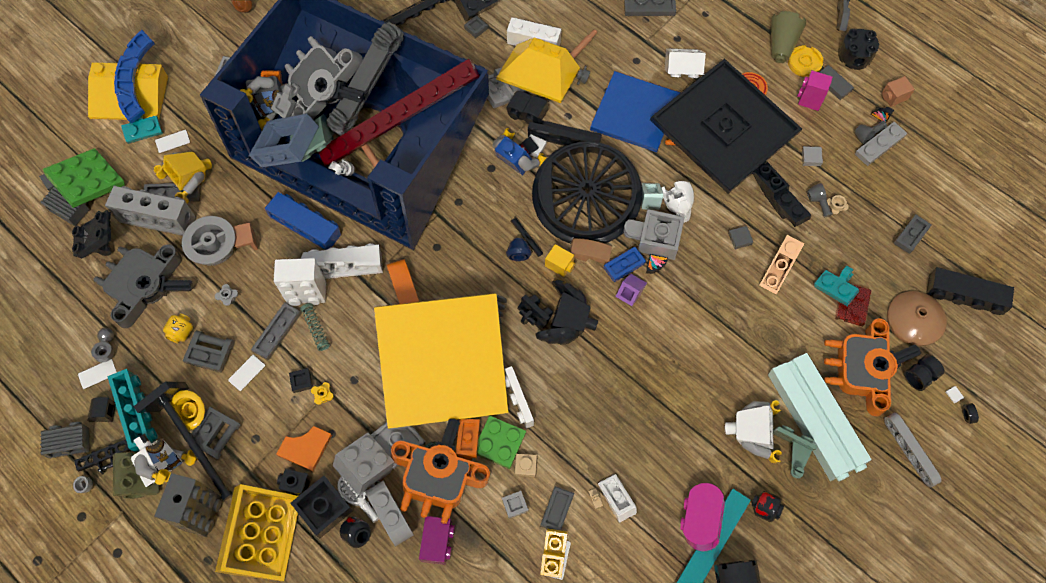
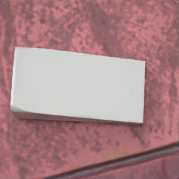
M616 474L598 483L618 522H622L637 513L634 502Z

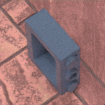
M308 114L267 121L249 156L260 167L301 162L319 126ZM293 135L289 144L277 145L281 137Z

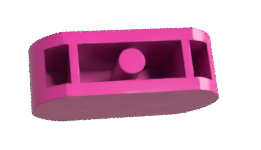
M701 483L694 486L689 492V498L686 497L684 501L686 516L681 519L680 529L683 530L687 543L698 551L712 550L720 541L725 501L721 490L713 484Z

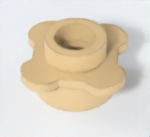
M836 195L832 199L829 198L827 200L828 205L832 209L831 212L835 215L840 211H847L849 208L846 199L841 195Z

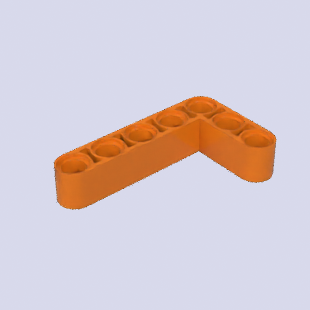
M405 259L387 264L399 304L419 302Z

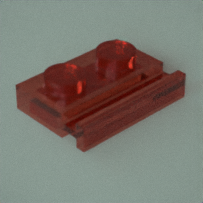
M853 285L859 289V293L848 306L838 302L835 319H841L844 322L863 327L866 322L871 290Z

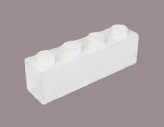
M367 244L361 247L348 246L342 249L329 248L322 251L310 250L309 252H303L301 259L315 258L325 279L383 273L382 252L380 246L375 244Z

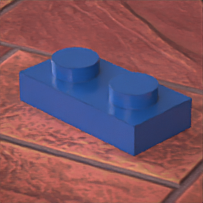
M633 247L606 263L604 270L612 281L616 282L643 266L646 260L637 248Z

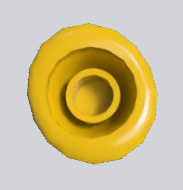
M188 390L179 391L173 395L171 404L188 430L197 428L205 414L204 403L196 393Z

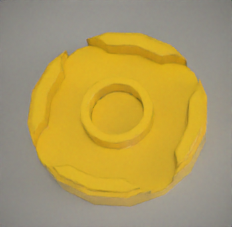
M798 46L794 48L788 60V66L794 74L801 77H809L811 71L820 72L823 66V56L814 47Z

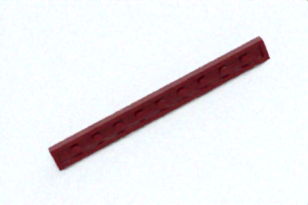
M467 59L331 141L327 147L319 151L324 166H330L332 161H339L479 78L480 76L472 59Z

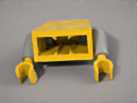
M194 152L173 153L164 155L163 165H156L154 172L159 179H164L168 175L179 190H184L183 192L176 193L175 197L184 199L188 204L189 199L187 195H191L196 187L205 180V172L212 168V164L208 158L200 160Z

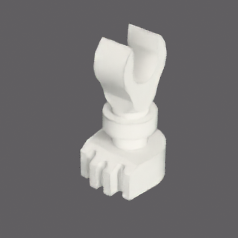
M342 159V162L340 161L339 163L332 161L329 169L335 170L337 175L349 177L354 173L353 164L345 159Z

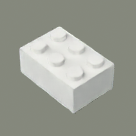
M315 258L275 260L274 283L287 304L298 306L301 303H311L313 305L325 303L326 280Z

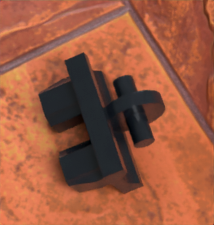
M524 295L517 308L523 316L520 322L523 325L529 322L532 326L536 325L543 331L551 319L553 311L549 307H545L542 310L539 307L540 299L536 295L530 297Z

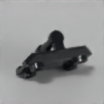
M98 211L93 219L81 227L76 225L73 228V256L82 259L92 252L103 256L111 255V248L109 247V242L111 241L110 211Z

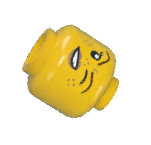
M181 313L179 316L171 315L163 327L164 337L177 344L185 342L193 329V325L189 322L190 318Z

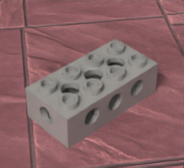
M113 186L105 204L120 223L183 236L187 227L196 220V216L182 198H170L160 193H157V195L150 194L145 190L136 191L126 186Z

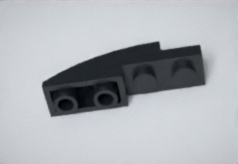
M768 162L764 163L753 173L765 197L782 219L787 218L794 227L811 219L809 211L789 191L790 185Z

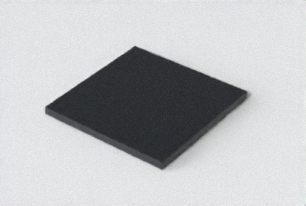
M725 58L650 118V121L727 194L733 191L802 131V128Z

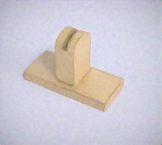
M597 489L588 491L595 509L602 507L603 504Z

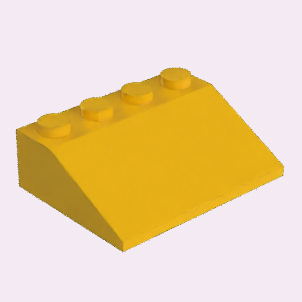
M92 62L88 76L89 119L127 120L118 105L114 88L115 71L118 63ZM138 65L134 85L137 100L145 111L143 119L155 115L158 119L160 118L168 81V75L162 65Z
M242 484L236 486L232 496L215 572L284 581L298 512L290 503L298 496Z

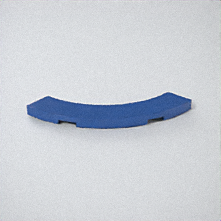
M143 30L138 32L127 44V49L123 56L121 55L114 78L118 105L123 115L131 124L145 114L136 97L135 75L141 59L155 44Z

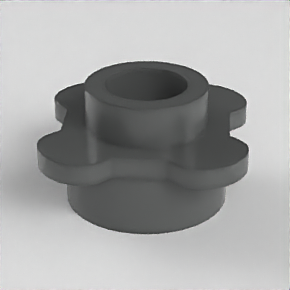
M586 65L583 70L579 69L576 75V79H578L577 85L580 82L585 84L589 77L590 71L586 70Z

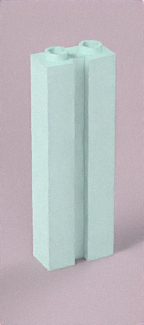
M805 353L788 363L773 368L768 376L802 434L814 440L813 444L817 445L813 453L830 481L835 479L842 481L850 476L849 472L855 470L858 473L866 469V464L872 459L809 355Z

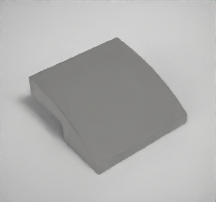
M502 68L495 69L494 73L489 75V95L487 99L493 108L509 103L516 91L526 93V90L496 80Z

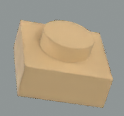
M516 454L515 476L536 477L537 455Z

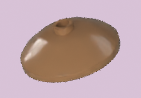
M908 291L901 293L892 300L887 310V321L891 331L901 341L910 345L927 346L935 343L942 337L947 326V318L942 306L936 299L923 292Z

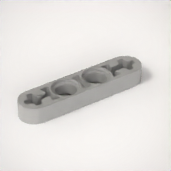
M892 413L886 416L884 422L922 481L930 488L941 483L938 471L900 415Z

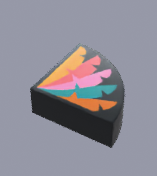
M876 107L871 115L880 121L887 122L894 109L890 107Z
M650 254L646 273L653 274L664 268L668 257Z

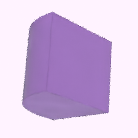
M630 274L622 282L615 297L633 306L647 283Z

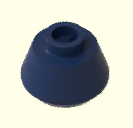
M515 238L510 242L506 255L513 261H525L529 259L532 252L528 242L522 238Z

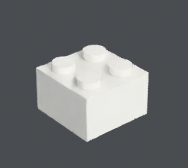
M666 49L665 71L671 77H681V74H686L690 78H699V75H704L706 53L702 50Z

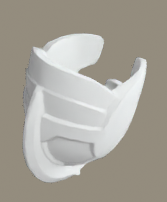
M675 182V187L669 191L665 190V187H661L667 208L677 216L685 217L684 223L689 221L694 202V192L690 182Z

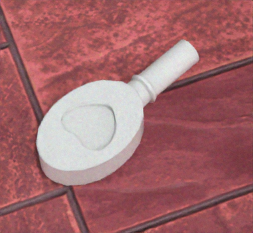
M341 476L338 481V491L342 498L350 505L360 506L373 523L378 521L379 517L366 500V493L364 492L358 496Z

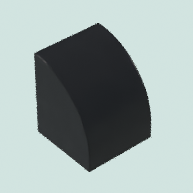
M109 397L91 399L87 421L113 422L115 402Z

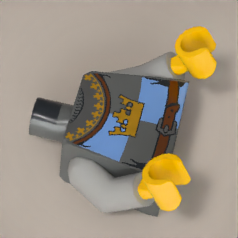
M258 76L253 80L246 81L247 90H240L246 93L249 102L251 103L252 101L261 118L264 117V120H258L261 131L267 121L273 120L277 115L271 107L277 93L283 92L285 84L281 85L276 76Z

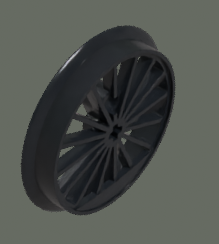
M576 142L559 148L541 164L533 181L532 201L536 215L542 225L560 240L571 244L572 239L577 238L605 244L624 233L626 221L636 219L642 204V184L636 168L620 151L598 142ZM586 152L598 154L589 180ZM573 154H584L585 180L572 157ZM601 155L610 158L612 161L593 180ZM569 157L579 179L558 162ZM615 162L623 169V171L599 181ZM556 166L575 183L552 176V168ZM621 176H627L630 185L614 186L611 182ZM552 181L573 188L552 189ZM608 187L611 191L604 193L601 192V188ZM631 190V200L614 196V191ZM573 193L553 203L552 194ZM576 198L556 219L554 207ZM595 199L618 218L615 223L608 226ZM610 199L628 205V208L621 215L605 201ZM582 200L572 228L562 224L560 221ZM586 201L589 231L576 230L577 221ZM590 201L605 228L595 231L591 230Z

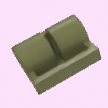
M136 453L113 454V496L136 499L145 495H157L159 493L158 484L153 482L145 487L140 476L136 474L135 466L131 460V456Z

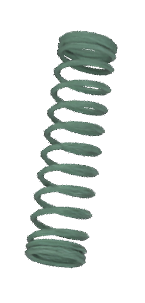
M307 303L301 307L305 321L309 325L308 328L311 329L310 333L314 337L313 340L316 341L317 349L319 351L326 350L330 347L328 340H325L327 337L323 336L325 332H322L323 328H320L321 324H318L320 321L315 316L317 313L314 312L313 304Z

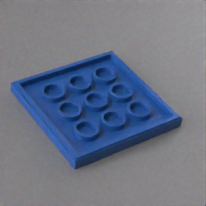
M614 71L592 121L590 130L657 152L664 133L650 121V118L677 97L680 92Z

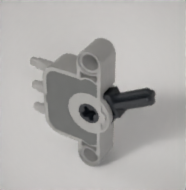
M310 36L308 41L313 48L306 55L301 50L296 52L300 62L295 68L290 64L285 65V69L289 74L288 84L291 86L295 83L300 87L296 94L299 99L296 101L291 117L308 114L314 120L324 109L326 103H336L339 100H343V98L362 103L365 100L364 92L346 87L347 84L344 83L354 75L363 61L361 54L345 48L337 54L332 49L321 46L316 39Z

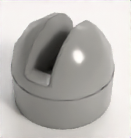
M85 476L77 477L73 483V488L77 493H87L93 487V481Z

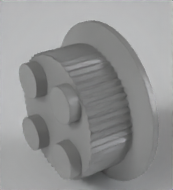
M206 216L192 222L185 230L182 237V249L185 255L195 263L207 266L222 264L233 254L236 238L235 231L232 225L221 217Z

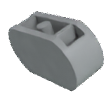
M384 481L365 491L395 547L414 536Z

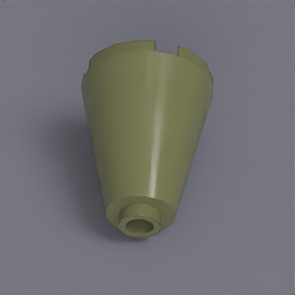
M781 11L779 15L775 16L773 14L771 18L772 58L777 63H784L790 59L806 26V19L803 18L802 20L799 18L800 14Z

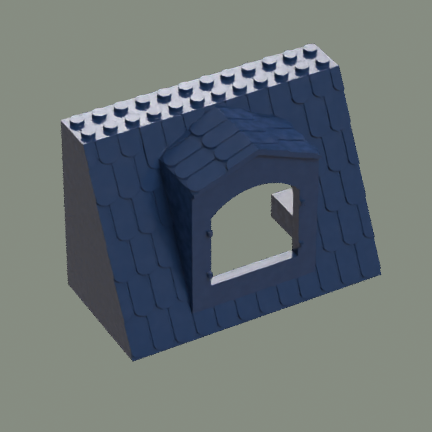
M277 0L200 94L230 158L414 250L489 95L488 70L483 66L474 64L480 76L479 78L398 125L403 136L386 160L380 159L367 178L355 172L349 177L337 175L335 170L329 169V166H324L320 155L316 153L303 162L260 167L249 154L262 132L258 120H264V117L261 118L252 101L251 103L249 102L246 93L240 91L242 89L247 90L246 81L253 80L258 76L261 77V71L272 70L281 71L282 85L288 83L289 74L285 69V65L290 64L295 68L300 62L296 52L301 50L306 55L313 48L308 41L310 36L316 39L321 46L332 49L337 54L346 48L358 52L364 59L372 44L371 40L375 36L374 33L378 31V28L382 27V24H386V22L379 21L367 13L355 10L352 6L344 5L338 0ZM403 32L401 46L392 54L365 101L363 108H370L381 112L467 59L460 58L448 50L438 48L434 44L425 42L415 35ZM354 75L347 82H344L347 84L346 87H348ZM296 95L292 98L295 102L299 99ZM340 100L332 104L326 103V106L316 118L322 114L329 118V114L337 107ZM277 114L273 120L281 119L283 117ZM291 135L281 137L277 145L289 144Z

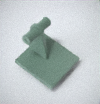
M778 426L773 429V434L792 443L790 474L796 479L801 478L804 474L803 469L812 451L816 450L817 445L813 444L814 440L802 435L799 437L793 434L794 430L787 426Z

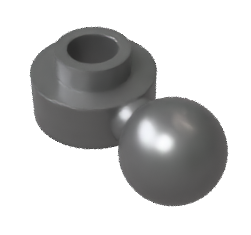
M102 328L98 331L97 337L100 342L95 344L91 350L94 359L101 363L109 361L114 355V349L109 344L114 338V332L110 328Z

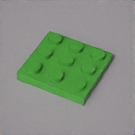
M95 148L43 169L44 175L72 208L111 192L113 186H125L124 180Z

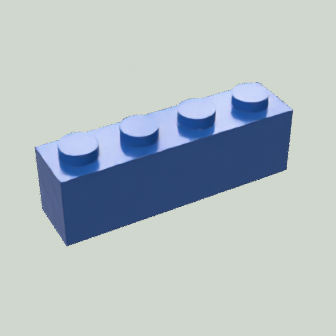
M277 192L265 207L270 218L324 250L332 248L341 236L338 228L339 225L336 222L324 219L322 214L317 211L312 212L305 204L295 202L288 194L283 195Z

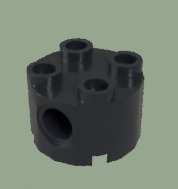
M850 29L839 48V60L846 63V67L854 70L864 69L867 65H870L879 48L876 32L865 29Z
M749 560V562L735 561L714 565L717 583H761L757 560Z

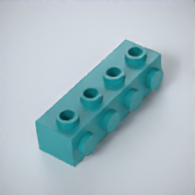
M124 369L107 377L128 447L137 453L140 450L133 440L145 433L152 444L158 439L156 430L151 427L150 421H152V416L150 412L137 413L133 407L145 398L144 393L139 388L141 386L140 378L137 374L134 375L128 369Z

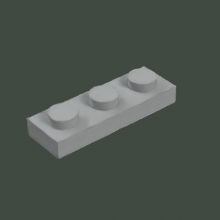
M893 122L859 148L855 155L864 164L869 166L905 138L907 132L896 122Z

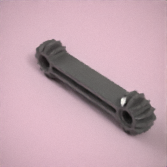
M390 22L384 23L374 33L375 36L371 40L372 44L348 85L349 88L364 92L365 100L362 103L346 98L340 100L337 107L333 109L329 114V118H327V126L333 132L343 135L356 124L357 115L394 51H397V48L401 46L403 32L395 24Z

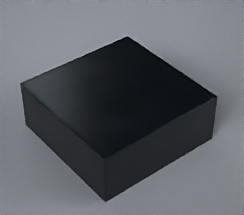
M309 368L289 373L293 393L312 389L313 385Z

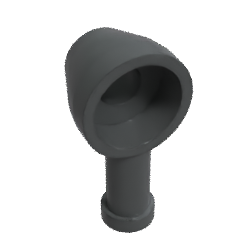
M880 121L874 127L861 124L854 133L862 144H866L876 133L884 130L887 124L885 121Z
M816 184L807 190L810 202L820 203L823 217L832 216L833 213L829 208L823 184Z

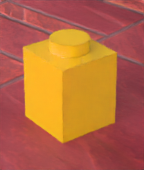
M555 244L545 258V267L565 277L567 272L571 273L575 266V255Z

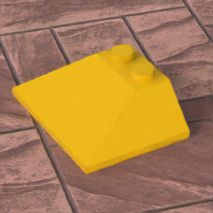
M533 37L516 45L497 75L496 80L561 103L580 67L566 48Z

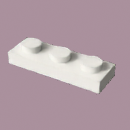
M513 367L505 368L506 388L510 387L512 394L509 395L513 406L517 405L519 412H517L518 419L521 424H525L526 428L534 426V419Z

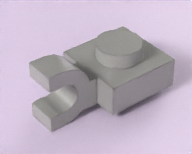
M295 83L291 86L285 84L283 92L277 93L271 109L283 118L290 117L296 104L292 98L298 93L300 87Z

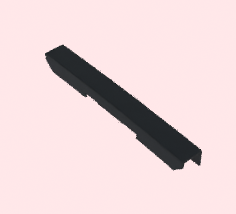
M514 216V219L510 220L511 223L528 242L538 257L543 255L541 249Z

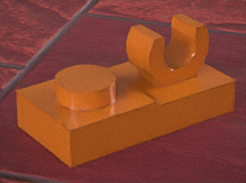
M460 419L456 455L459 458L472 461V458H477L480 419Z

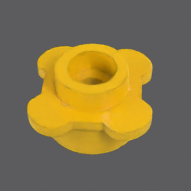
M324 382L321 386L312 387L311 393L314 394L315 404L320 405L333 399L334 396L329 389V383Z

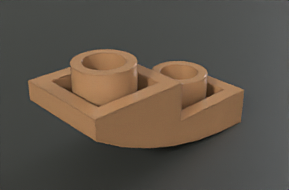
M573 238L570 253L575 255L574 258L585 262L588 259H592L606 264L610 262L612 246L597 241Z

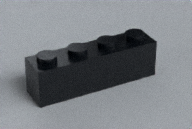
M936 267L929 274L926 294L938 300L944 299L952 301V303L957 305L963 304L971 306L976 310H986L995 315H1004L1012 308L1014 287Z

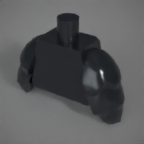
M554 279L552 285L557 290L560 298L551 327L548 330L537 332L535 335L538 340L548 344L558 343L565 345L581 336L585 328L595 331L598 320L588 317L591 307L588 305L585 294L579 288H575L570 282Z

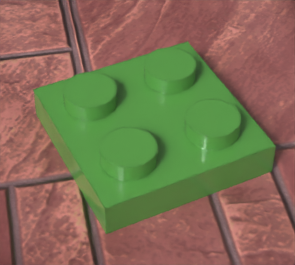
M489 415L479 437L477 456L511 469L526 431Z

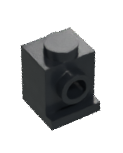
M285 469L284 473H280L278 476V489L284 493L299 496L309 488L312 477L308 473ZM291 478H295L293 484H289Z

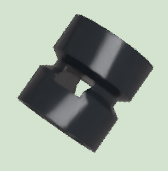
M926 354L918 360L917 364H913L904 371V376L914 389L923 391L932 384V381L935 382L940 378L945 370L937 358Z

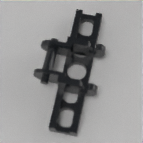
M126 439L115 444H109L108 447L101 450H94L91 454L74 460L76 470L80 472L96 465L98 466V472L104 474V470L113 467L114 453H127L131 451ZM125 445V449L120 451L118 447ZM105 452V457L99 459V454ZM93 458V463H89V459ZM110 459L111 463L103 466L102 461ZM85 461V465L83 467H79V463Z

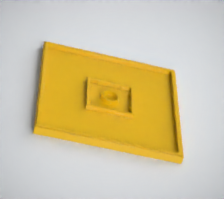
M496 293L374 307L388 429L443 422L449 419L458 420L508 413Z

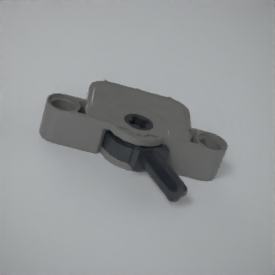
M170 244L162 246L155 256L138 248L128 250L120 246L117 250L124 256L118 264L110 261L106 262V267L112 270L107 278L103 279L96 276L93 279L94 282L103 287L104 292L117 302L110 316L121 328L131 327L146 309V304L158 302L163 296H167V292L191 291L193 289V282L191 280H168L182 261L179 252Z

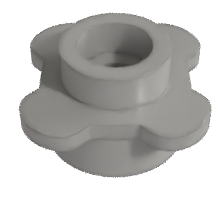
M224 284L220 292L215 294V299L221 300L225 306H229L235 301L238 291L231 289L228 284Z

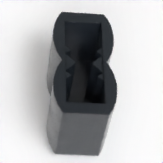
M521 91L514 93L506 107L507 113L512 119L524 120L527 124L529 122L540 124L549 109L546 100L530 96Z

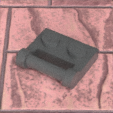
M196 330L185 353L183 362L222 373L228 355L234 347V340L229 338L225 340L205 335L203 332ZM202 341L221 346L222 350L200 346L199 343Z
M209 407L204 414L202 422L191 434L203 452L219 460L221 451L235 430L240 428L241 424ZM225 423L228 424V428L214 449L210 448L209 446Z

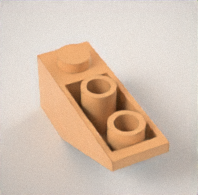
M787 235L759 286L777 294L804 243Z

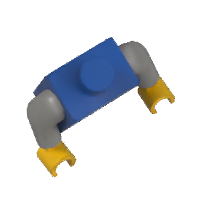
M506 128L503 134L494 140L492 146L495 149L496 157L522 176L526 171L541 166L547 158L543 156V153H539L537 159H532L525 149L511 140L515 133H510L508 131L509 128Z

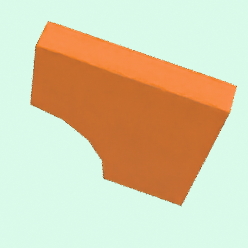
M313 426L308 433L301 437L292 438L286 436L276 455L314 472L332 434Z

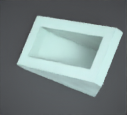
M641 183V209L660 210L663 199L660 184Z

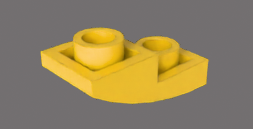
M547 528L540 575L562 578L568 531Z

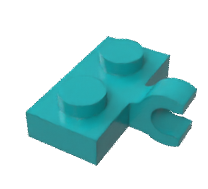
M142 115L132 124L121 125L125 141L128 144L163 134L156 115L143 119Z
M849 266L842 270L839 277L825 270L814 283L815 288L846 306L859 293L857 287L848 283L853 276V269Z

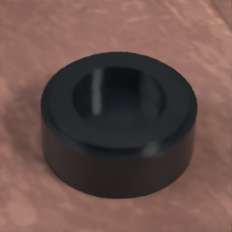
M973 403L964 404L962 406V414L968 424L978 423L979 416Z

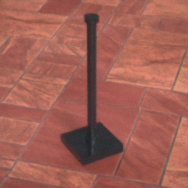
M164 382L133 407L137 413L160 412L164 408L221 494V500L229 499L233 496V492L227 489L171 404L173 395L179 391L189 389L187 383Z

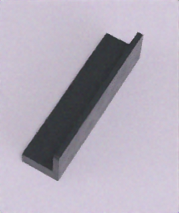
M543 120L540 124L529 122L528 137L533 135L547 142L563 146L587 141L600 143L602 137L598 133Z

